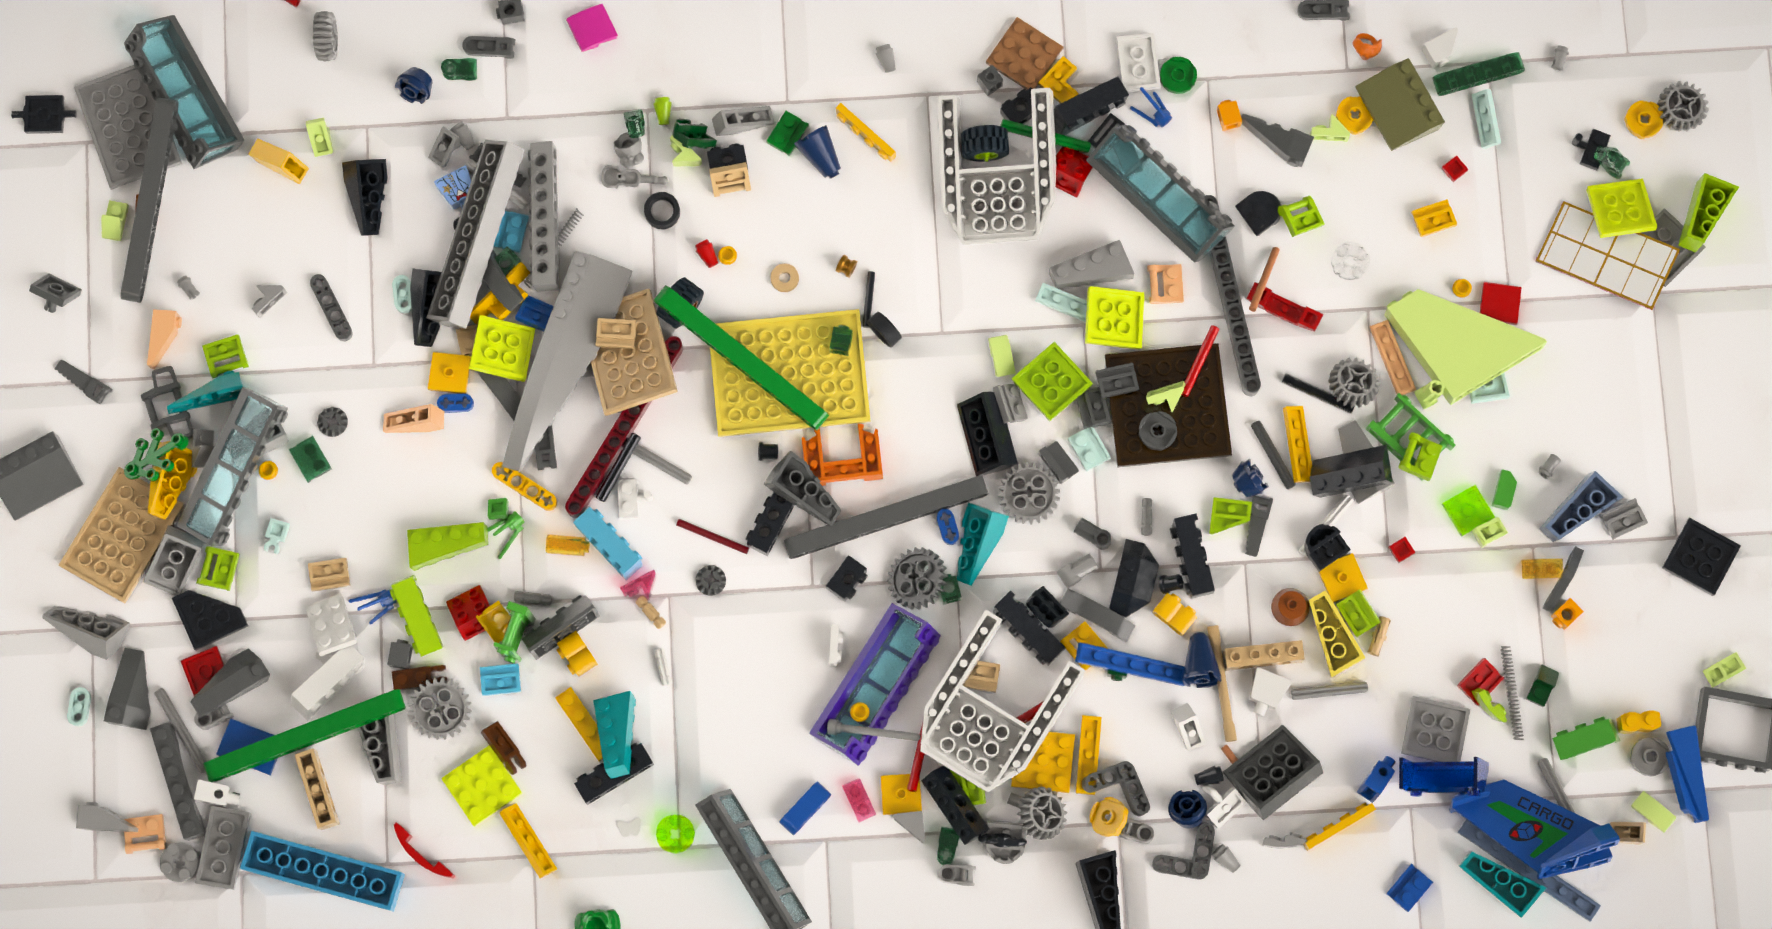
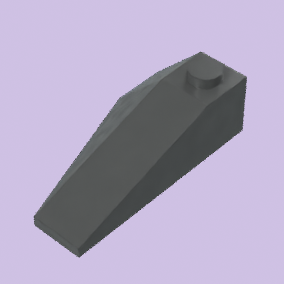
M1242 113L1241 119L1244 127L1283 160L1287 161L1290 166L1302 168L1314 136L1293 128L1290 131L1284 130L1277 123L1267 125V122L1263 119Z
M789 451L772 469L763 485L830 527L833 526L842 510L829 492H826L820 484L821 481L818 477H815L809 469L810 466L807 462L792 451Z
M124 648L107 702L104 722L147 730L151 710L148 698L149 691L146 680L147 672L144 651Z
M248 648L231 657L196 694L190 703L198 716L202 718L268 682L270 673L261 658Z

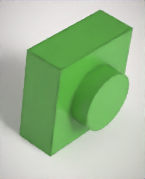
M508 499L488 500L487 516L489 520L508 518Z

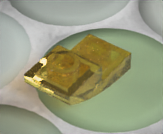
M1562 558L1521 560L1522 579L1560 578L1564 570Z

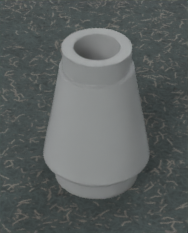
M890 44L877 47V53L875 54L885 73L895 71L893 48H891Z
M459 122L450 129L451 132L459 136L460 144L466 151L476 145L467 124Z
M1221 844L1212 853L1214 860L1232 873L1241 866L1229 847Z

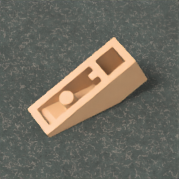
M153 309L147 365L151 369L157 367L177 336L178 328L182 326V317L176 311Z
M433 404L384 414L383 432L385 433L432 432L444 429V411Z

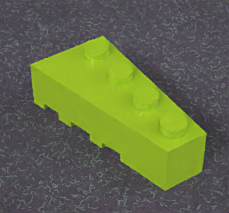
M1704 173L1696 182L1678 246L1696 253L1705 243L1717 221L1739 189V186Z
M484 522L407 530L409 567L413 571L489 545L488 529Z
M414 574L394 582L391 585L390 593L393 600H397L400 607H397L400 617L406 620L407 625H405L408 636L412 635L414 643H412L413 649L416 654L419 653L422 657L442 649L444 646L434 622L431 621L432 617L429 608L423 602V593L419 586L416 585L415 581H417V578Z

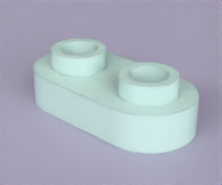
M405 275L395 277L392 282L394 305L400 313L412 311L411 281ZM402 283L406 284V287L404 289L400 288V285ZM403 302H408L406 307H402Z
M83 687L75 688L70 695L67 719L70 724L77 727L83 726L88 720L91 694L87 689ZM80 695L85 696L83 701H79ZM77 714H81L80 720H76Z

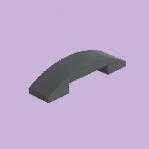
M492 250L483 279L496 298L512 312L522 302L523 297L517 287L510 284L495 260L498 256Z
M476 371L514 421L521 398L508 380L504 377Z
M1067 589L1060 601V604L1067 611L1096 624L1124 642L1128 641L1136 626L1109 608L1071 589Z

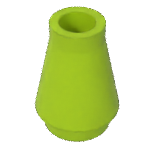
M655 98L653 105L658 125H669L672 105L670 98Z

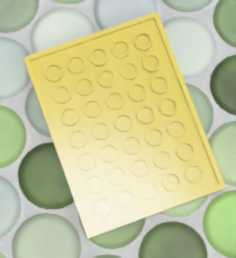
M859 309L715 323L826 411L829 417L821 427L871 422ZM710 347L718 437L811 428Z

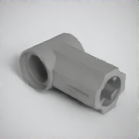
M1087 554L1075 563L1064 566L1057 571V574L1068 589L1080 582L1081 578L1096 570L1098 566L1094 558Z

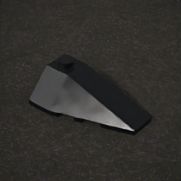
M386 159L342 162L344 183L361 236L379 235L382 217L380 209L381 203L385 198L383 194L384 184H387L388 180Z
M412 268L410 292L414 345L432 347L440 329L439 323L427 319L441 275L439 271Z

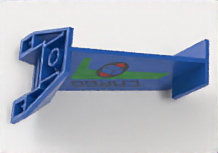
M1505 779L1487 784L1485 788H1475L1473 792L1465 794V792L1456 794L1452 798L1449 808L1450 813H1459L1535 870L1538 879L1588 869L1611 862L1613 856L1610 847L1618 845L1620 841L1619 835L1609 823L1599 825Z

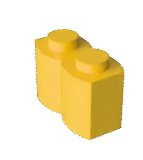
M1167 593L1152 613L1177 634L1183 636L1197 619L1196 611L1188 605L1186 607L1180 603L1181 599L1174 593L1171 595Z
M577 631L557 643L559 648L556 650L562 659L566 657L569 664L566 666L572 675L576 673L580 677L598 665Z
M1654 710L1645 711L1641 714L1628 712L1616 718L1617 729L1621 734H1631L1636 731L1652 732L1661 727L1660 712Z

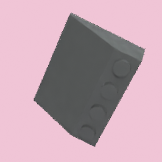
M54 431L0 459V497L14 521L84 485L59 435Z
M581 595L577 596L572 600L573 604L567 608L565 606L561 607L556 611L557 615L551 619L549 617L545 618L540 622L541 626L535 630L531 628L524 633L525 637L522 640L536 660L557 647L559 641L575 631H580L600 617L598 611L586 595L583 597Z
M1281 725L1224 770L1223 774L1248 805L1264 821L1323 774V769L1320 761L1284 725Z

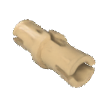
M1379 616L1381 623L1376 626L1375 632H1372L1371 636L1373 638L1367 651L1368 654L1379 657L1383 642L1387 639L1386 633L1391 622L1389 618Z

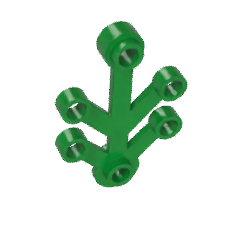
M154 428L150 434L152 442L144 459H142V456L148 448L149 442L144 438L137 439L135 446L138 449L133 461H130L125 466V476L128 479L145 477L152 482L156 481L159 477L158 471L152 468L148 470L143 468L147 465L162 468L167 472L172 471L174 468L173 461L169 459L160 460L158 458L174 448L179 450L185 449L189 443L188 437L182 433L174 434L169 443L157 450L160 440L164 437V432Z

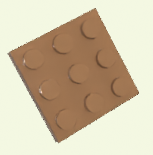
M1016 17L986 60V64L989 66L993 65L998 72L1024 89L1028 90L1030 87L1036 89L1038 82L1046 75L1064 47Z

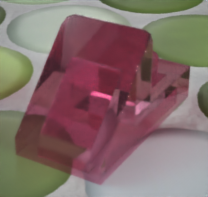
M652 570L621 586L620 589L625 597L635 596L639 593V589L642 588L647 599L650 601L657 574L655 570Z

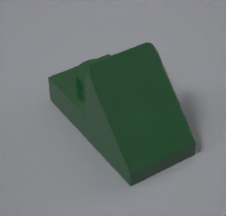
M1541 664L1526 700L1540 707H1545L1552 689L1556 686L1559 672Z

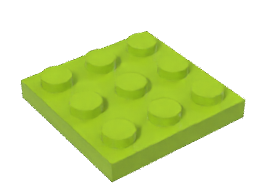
M1055 341L1011 379L1049 422L1093 385L1089 378Z

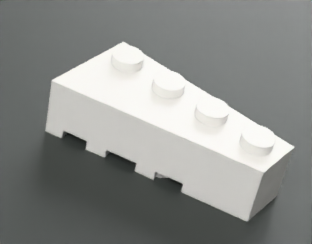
M352 645L340 649L291 694V706L309 721L341 687L349 682L354 673L357 674L364 668V657Z

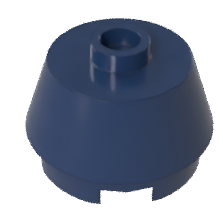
M411 67L397 77L395 88L401 91L400 96L412 104L414 101L423 104L430 98L433 80L426 71L417 67Z
M1251 459L1245 462L1241 461L1232 473L1235 488L1246 497L1262 494L1269 487L1268 483L1263 484L1264 476L1256 464L1251 466Z
M1180 790L1171 797L1168 812L1172 820L1179 826L1187 829L1195 828L1203 821L1207 812V803L1196 790H1192V792H1182Z

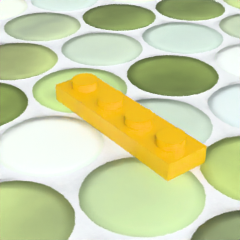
M842 103L836 107V117L842 123H848L851 126V131L857 136L860 134L870 148H876L878 155L882 159H888L892 162L896 158V151Z
M1286 406L1283 408L1294 483L1310 482L1312 461L1303 406Z
M570 687L555 697V699L600 762L603 760L597 724Z
M1082 715L1076 794L1095 795L1096 793L1086 792L1082 787V780L1089 774L1097 772L1102 717ZM1097 780L1088 782L1089 786H1094Z
M1366 802L1356 807V813L1350 815L1348 812L1339 818L1341 822L1336 825L1331 822L1323 827L1324 832L1317 835L1315 832L1306 837L1307 842L1303 844L1306 850L1312 849L1375 811L1376 808L1373 803L1369 805Z
M517 803L500 811L499 814L539 878L541 879L556 871L557 867Z

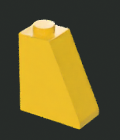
M258 138L248 153L258 163L297 184L301 183L309 170L306 165L289 151Z

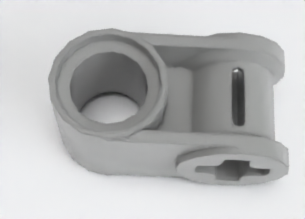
M224 705L205 715L209 717L207 724H200L201 718L197 713L194 716V721L202 730H209L229 721L234 717V714L230 713L227 705Z
M1127 817L1126 824L1118 836L1147 844L1153 840L1154 830L1147 824ZM1141 830H1149L1151 836L1148 839L1141 838L1139 834Z
M943 865L938 871V878L942 883L975 886L973 875L976 866ZM950 869L952 878H943L942 870Z

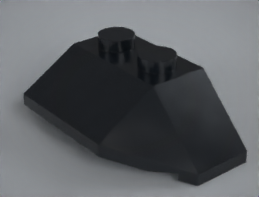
M1129 539L1125 540L1109 605L1110 610L1125 618L1151 602L1159 564L1145 543Z

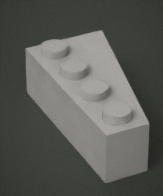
M1120 239L1049 268V275L1057 289L1080 287L1081 285L1089 284L1095 285L1103 282H1116L1117 280L1124 279L1130 280L1134 278L1135 274Z
M395 714L357 728L376 783L387 785L402 782Z

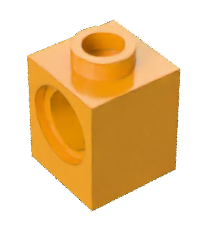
M1224 100L1220 102L1216 111L1222 131L1241 127L1242 119L1237 101Z
M1569 598L1551 615L1553 618L1552 622L1558 628L1562 627L1565 630L1584 611ZM1562 611L1569 612V620L1562 617Z

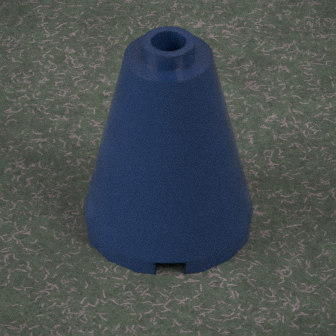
M827 125L814 130L806 135L804 139L794 143L795 147L824 178L829 177V179H832L840 174L838 170L841 167Z
M1196 632L1189 639L1182 677L1183 684L1187 687L1195 684L1196 688L1218 685L1217 681L1221 682L1222 680L1210 638L1203 632Z

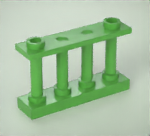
M1400 393L1394 398L1397 404L1380 422L1372 420L1366 427V430L1382 445H1387L1388 450L1400 461L1403 460L1407 448L1404 449L1399 444V440L1417 421L1426 428L1420 436L1428 439L1433 435L1440 441L1439 445L1443 446L1441 452L1445 448L1451 451L1456 446L1453 443L1454 439L1450 435L1442 433L1411 404V400L1406 395H1401ZM1404 408L1411 415V418L1394 435L1390 436L1385 431V427ZM1416 444L1414 452L1420 447V445ZM1413 454L1410 464L1414 466L1416 459L1413 457Z
M509 601L506 609L509 611L511 619L502 644L494 642L493 646L504 657L505 661L515 664V661L521 662L522 660L517 650L525 627H528V625L534 626L536 618L528 607Z

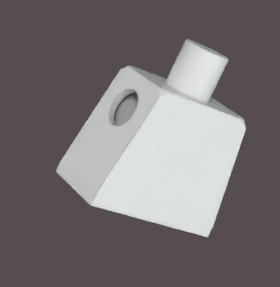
M1258 667L1254 674L1249 700L1256 703L1253 713L1264 717L1267 708L1275 710L1292 681Z
M198 780L194 800L226 807L227 803L238 805L241 793L231 792L230 786ZM216 792H223V797L216 798Z

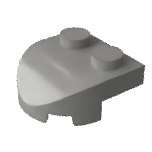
M987 820V826L990 829L986 834L1005 833L1017 839L1026 838V830H1022L1023 823ZM986 841V850L994 861L1001 864H1011L1023 855L1025 845L1004 848L994 846L993 843Z

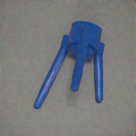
M1140 87L1144 96L1157 110L1153 115L1155 119L1133 106H1130V109L1151 122L1155 127L1160 125L1163 128L1172 120L1171 113L1166 109L1156 92H1153V95L1160 107L1143 87Z
M390 589L348 600V602L353 603L378 597L376 600L357 607V610L360 611L377 603H381L382 607L386 606L385 609L369 621V624H373L389 610L394 609L393 604L397 603L396 600H393Z

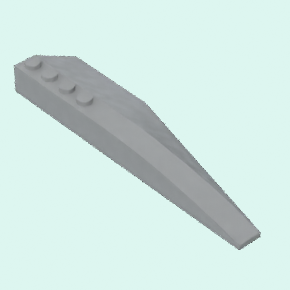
M579 251L574 252L536 352L514 420L502 467L521 472L531 457L534 447L542 440L548 426H551L554 422L553 418L558 411H561L577 387L580 377L585 375L587 372L586 368L598 355L597 352L600 347H596L598 318H616L631 278L632 270L591 254Z

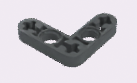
M1577 546L1573 548L1562 575L1546 599L1542 609L1552 613L1572 581L1584 550Z
M1128 761L1089 774L1082 780V787L1088 793H1094L1120 783L1130 810L1135 816H1143L1150 810V803L1135 767ZM1122 769H1128L1129 772L1122 773ZM1105 772H1109L1112 774V782H1107L1105 780ZM1132 777V780L1126 783L1125 780ZM1099 779L1100 782L1094 786H1089L1088 782ZM1129 784L1136 786V794H1132L1129 791ZM1140 796L1139 799L1133 800V798ZM1143 805L1144 808L1142 810L1137 809V806Z
M1203 823L1198 827L1192 860L1158 855L1152 861L1153 869L1162 874L1196 880L1204 879L1209 873L1215 836L1214 827L1209 823ZM1205 827H1208V831H1211V834H1208L1206 841H1210V845L1205 842H1198L1199 839L1203 840L1204 834L1200 833V830H1204ZM1205 846L1208 849V855L1205 857L1199 856L1197 853L1198 847ZM1162 858L1164 863L1169 864L1170 860H1173L1171 865L1172 872L1168 871L1169 867L1167 866L1158 869L1159 866L1155 862ZM1196 858L1198 860H1207V864L1202 863V869L1205 870V873H1202L1201 876H1197V872L1194 871L1195 868L1199 867V862H1195ZM1177 862L1185 864L1186 869L1183 873H1178L1175 870Z

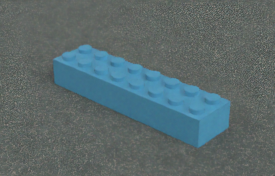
M251 831L240 866L241 870L392 912L395 910L405 874L399 871Z

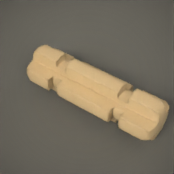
M644 595L640 596L635 601L637 606L643 608V613L651 622H655L653 624L657 629L664 627L666 620L659 616L660 613L651 603L648 604V599Z

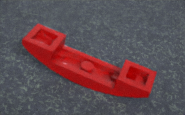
M1254 282L1246 298L1250 302L1258 286L1256 282ZM1265 287L1258 307L1266 312L1314 332L1324 315L1307 306L1305 308L1273 293L1267 287Z
M396 822L394 824V829L401 845L419 865L446 878L453 879L456 876L441 862L433 866L408 843L413 836L399 823Z

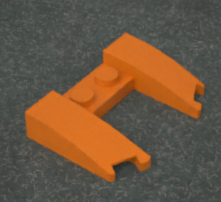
M858 424L862 458L831 462L823 461L820 428L818 431L814 430L816 436L808 441L802 437L804 461L810 466L809 469L815 477H818L821 481L820 484L822 486H826V483L847 480L883 479L878 429H875L873 434L863 430L864 424Z

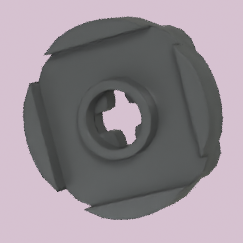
M1165 412L1149 413L1141 420L1139 438L1146 447L1162 451L1171 446L1175 441L1177 427L1174 419ZM1160 426L1163 434L1155 435L1153 428Z

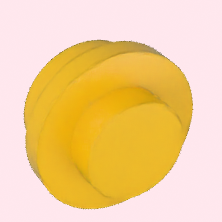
M731 246L722 247L718 252L719 261L724 265L733 264L737 259L736 250Z
M1458 279L1454 282L1452 290L1457 297L1465 298L1471 293L1472 286L1468 280Z
M265 461L259 466V475L265 480H272L278 474V467L272 461Z
M862 702L855 703L850 709L852 719L857 722H863L869 717V708Z

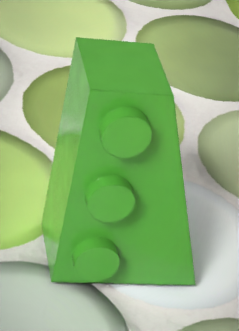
M1603 716L1594 719V724L1587 726L1586 723L1575 726L1574 731L1568 732L1566 729L1557 732V737L1552 739L1560 760H1566L1588 751L1602 748L1608 744L1620 742L1621 740L1613 719H1605Z

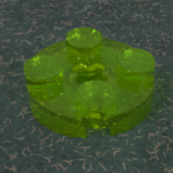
M683 815L666 816L657 826V842L668 853L679 854L685 852L694 842V826ZM679 829L680 838L677 839L675 837L674 839H672L671 830L676 831Z

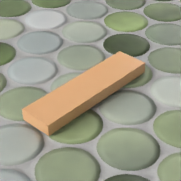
M1385 320L1370 326V331L1396 394L1405 395L1416 391L1389 321Z

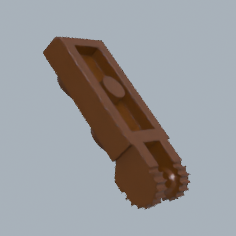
M446 665L391 671L393 689H400V691L420 688V684L426 687L427 679L433 683L432 672H442L446 670ZM444 676L438 677V682H440L441 678Z
M498 721L481 731L484 739L501 762L505 764V768L511 775L517 773V769L511 761L513 757L518 767L521 769L527 767L519 749Z

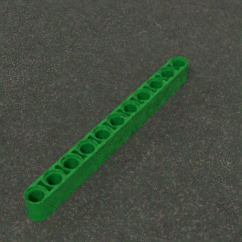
M665 285L653 299L659 307L811 428L818 431L829 417L826 411L673 289Z
M396 689L206 761L203 765L208 781L217 782L401 712L406 709L401 691Z

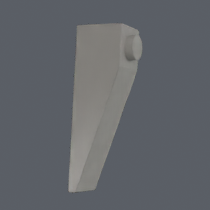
M1356 420L1338 429L1343 454L1373 447ZM1393 480V483L1351 492L1356 502L1360 504L1388 490L1395 482Z
M57 606L52 607L42 615L45 621L90 654L105 660L119 650L130 626V622L115 616L98 617L93 612H89V615L80 614L75 609Z

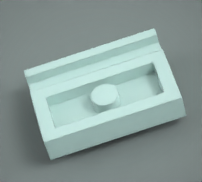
M1094 427L1083 429L1068 438L1070 445L1086 472L1111 459Z

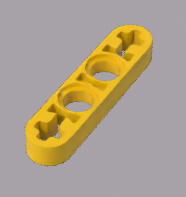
M497 462L493 465L492 474L498 481L546 511L556 508L557 499L551 492L520 472L508 468L503 469L505 473L510 474L507 481H505L507 477L503 474L498 476L496 471L497 468H502L503 462ZM513 477H520L522 483L519 486H513L511 484ZM534 486L538 489V492L535 496L531 497L527 494V490L529 487ZM542 492H544V494H542L544 498H552V505L548 504L547 506H545L544 500L540 498Z

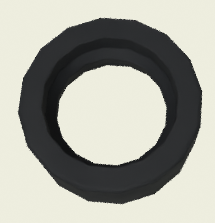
M657 192L647 198L644 204V214L647 222L652 227L665 230L677 223L680 217V207L677 199L672 194ZM666 200L672 205L673 214L668 220L658 221L652 216L651 208L655 202Z
M877 311L867 320L871 330L888 347L892 348L902 338L898 329L881 312Z

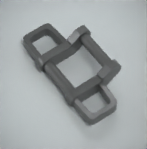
M172 366L153 370L151 376L154 388L140 395L142 401L145 402L149 414L151 430L167 427L172 437L174 432L170 425L186 421L189 433L185 434L188 439L193 438V428L189 412L182 411L179 414L158 420L152 399L159 395L173 392L175 401L182 398L180 392V382L177 381ZM170 372L174 383L158 387L156 375Z

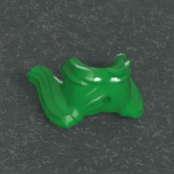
M596 909L583 913L580 912L577 914L574 922L575 929H621L619 915L614 909L606 911Z

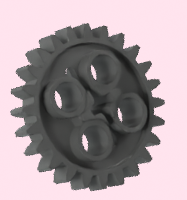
M914 547L913 552L907 549V555L900 553L902 559L895 558L897 564L891 565V568L894 569L893 572H888L892 576L891 579L887 580L888 583L892 584L888 587V590L892 591L891 596L896 598L895 601L901 604V606L905 608L908 606L911 610L914 607L920 610L921 605L928 608V602L935 604L933 598L940 599L938 592H944L941 586L947 585L943 581V578L948 577L947 574L943 573L947 569V567L942 565L944 561L939 559L940 556L924 547L921 549ZM928 565V569L924 571L925 566ZM911 567L909 573L906 574L907 569ZM929 583L928 588L924 590L925 585Z

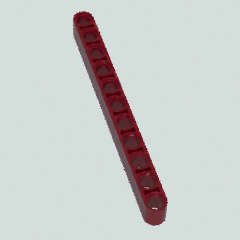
M671 336L665 341L672 369L683 352L682 341L677 336ZM672 343L679 344V348L676 350H671L669 346ZM652 401L635 406L640 409L635 415L630 413L631 408L621 412L566 501L565 509L569 516L578 518L584 513L621 453L625 442L636 429ZM628 423L630 426L628 430L622 431L620 430V425ZM618 439L620 443L618 446L612 447L610 446L611 440ZM603 455L610 457L607 463L600 462V458ZM594 471L600 473L597 479H591L590 474ZM584 487L590 489L586 496L580 495V490ZM572 504H579L580 507L578 511L571 512L570 506Z

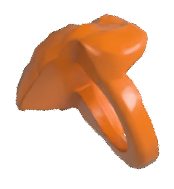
M1366 33L1358 34L1352 42L1353 47L1362 60L1375 57L1382 48V39L1377 41L1372 35ZM1360 39H1367L1372 45L1363 43Z

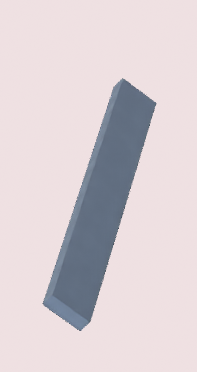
M1467 819L1458 830V834L1519 875L1546 887L1544 892L1587 921L1591 922L1601 907L1599 903L1557 875L1538 879L1535 870Z

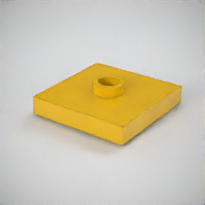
M433 352L428 390L466 394L471 356Z
M1353 553L1339 558L1318 572L1333 603L1347 598L1360 589L1361 591L1368 589Z
M910 774L881 776L883 815L922 811L920 778L917 791L910 792L907 790Z

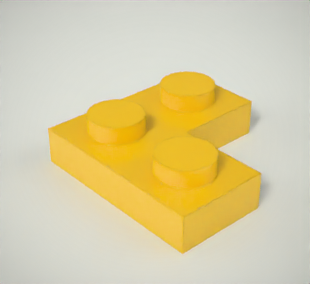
M1062 56L1038 82V85L1041 88H1050L1053 91V98L1059 103L1065 102L1079 95L1075 89L1066 83L1076 72L1077 67Z

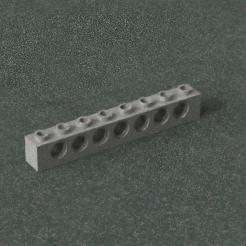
M553 141L530 143V150H528V160L531 161V167L528 168V176L531 179V185L528 186V193L531 196V203L528 204L529 213L531 214L529 230L532 232V238L529 239V247L532 250V256L529 257V264L532 268V274L529 277L530 285L537 292L559 290L557 147ZM545 160V163L543 165L538 166V164L541 161ZM542 178H546L543 183H539ZM546 196L545 200L539 201L540 197ZM542 214H546L545 218L539 219ZM547 231L545 236L539 237L542 232ZM543 249H547V252L545 254L540 255V252ZM543 267H547V270L545 272L540 273V270Z

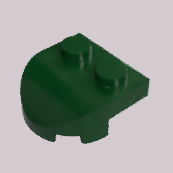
M689 119L676 120L672 135L682 143L683 147L692 149L695 146L707 149V147H716L717 143L716 139L706 134L707 125L703 123L699 125L691 124Z

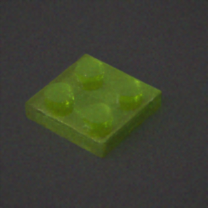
M1476 484L1441 504L1461 537L1473 531L1475 527L1495 518Z

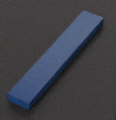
M1078 643L1075 660L1077 663L1185 686L1182 681L1184 666L1086 643Z

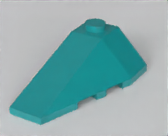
M227 371L167 406L168 414L237 400L243 387L239 372Z
M968 502L962 520L964 537L960 539V545H963L962 555L958 560L957 581L972 586L1001 539L1009 516Z

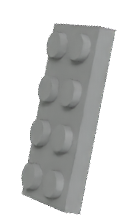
M211 806L195 881L196 884L235 890L251 815L250 812Z

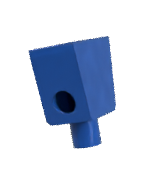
M1385 756L1383 761L1379 760L1373 766L1357 790V793L1373 803L1381 795L1394 775L1395 770L1392 767L1396 761L1390 756Z

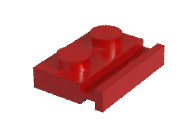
M1482 658L1457 686L1475 705L1479 706L1471 691L1481 688L1491 693L1504 677L1498 673L1496 668L1486 658Z

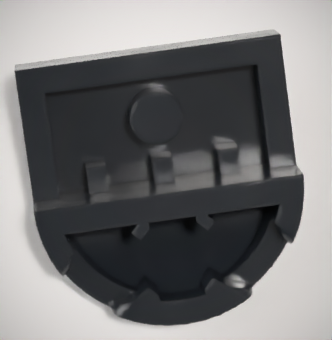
M1253 192L1235 205L1256 236H1260L1271 226L1276 225L1281 218L1278 213V207L1282 204L1278 197L1270 192Z
M1317 525L1308 533L1305 539V553L1318 572L1351 550L1340 535L1341 531L1335 526Z
M1044 586L1037 591L1035 590L1026 601V606L1048 628L1055 627L1070 614Z

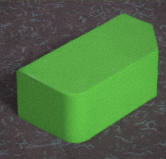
M1503 469L1500 471L1492 507L1508 510L1511 507L1517 481L1511 471Z

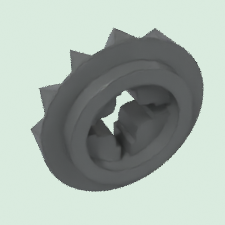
M331 406L330 408L323 409L318 415L317 425L324 435L336 437L346 430L348 418L343 410ZM335 417L339 425L332 424L329 427L327 419Z
M715 565L704 566L695 577L696 586L704 595H717L723 591L726 585L725 573ZM711 573H713V578L717 581L712 582L709 588L708 581L704 579L709 578Z

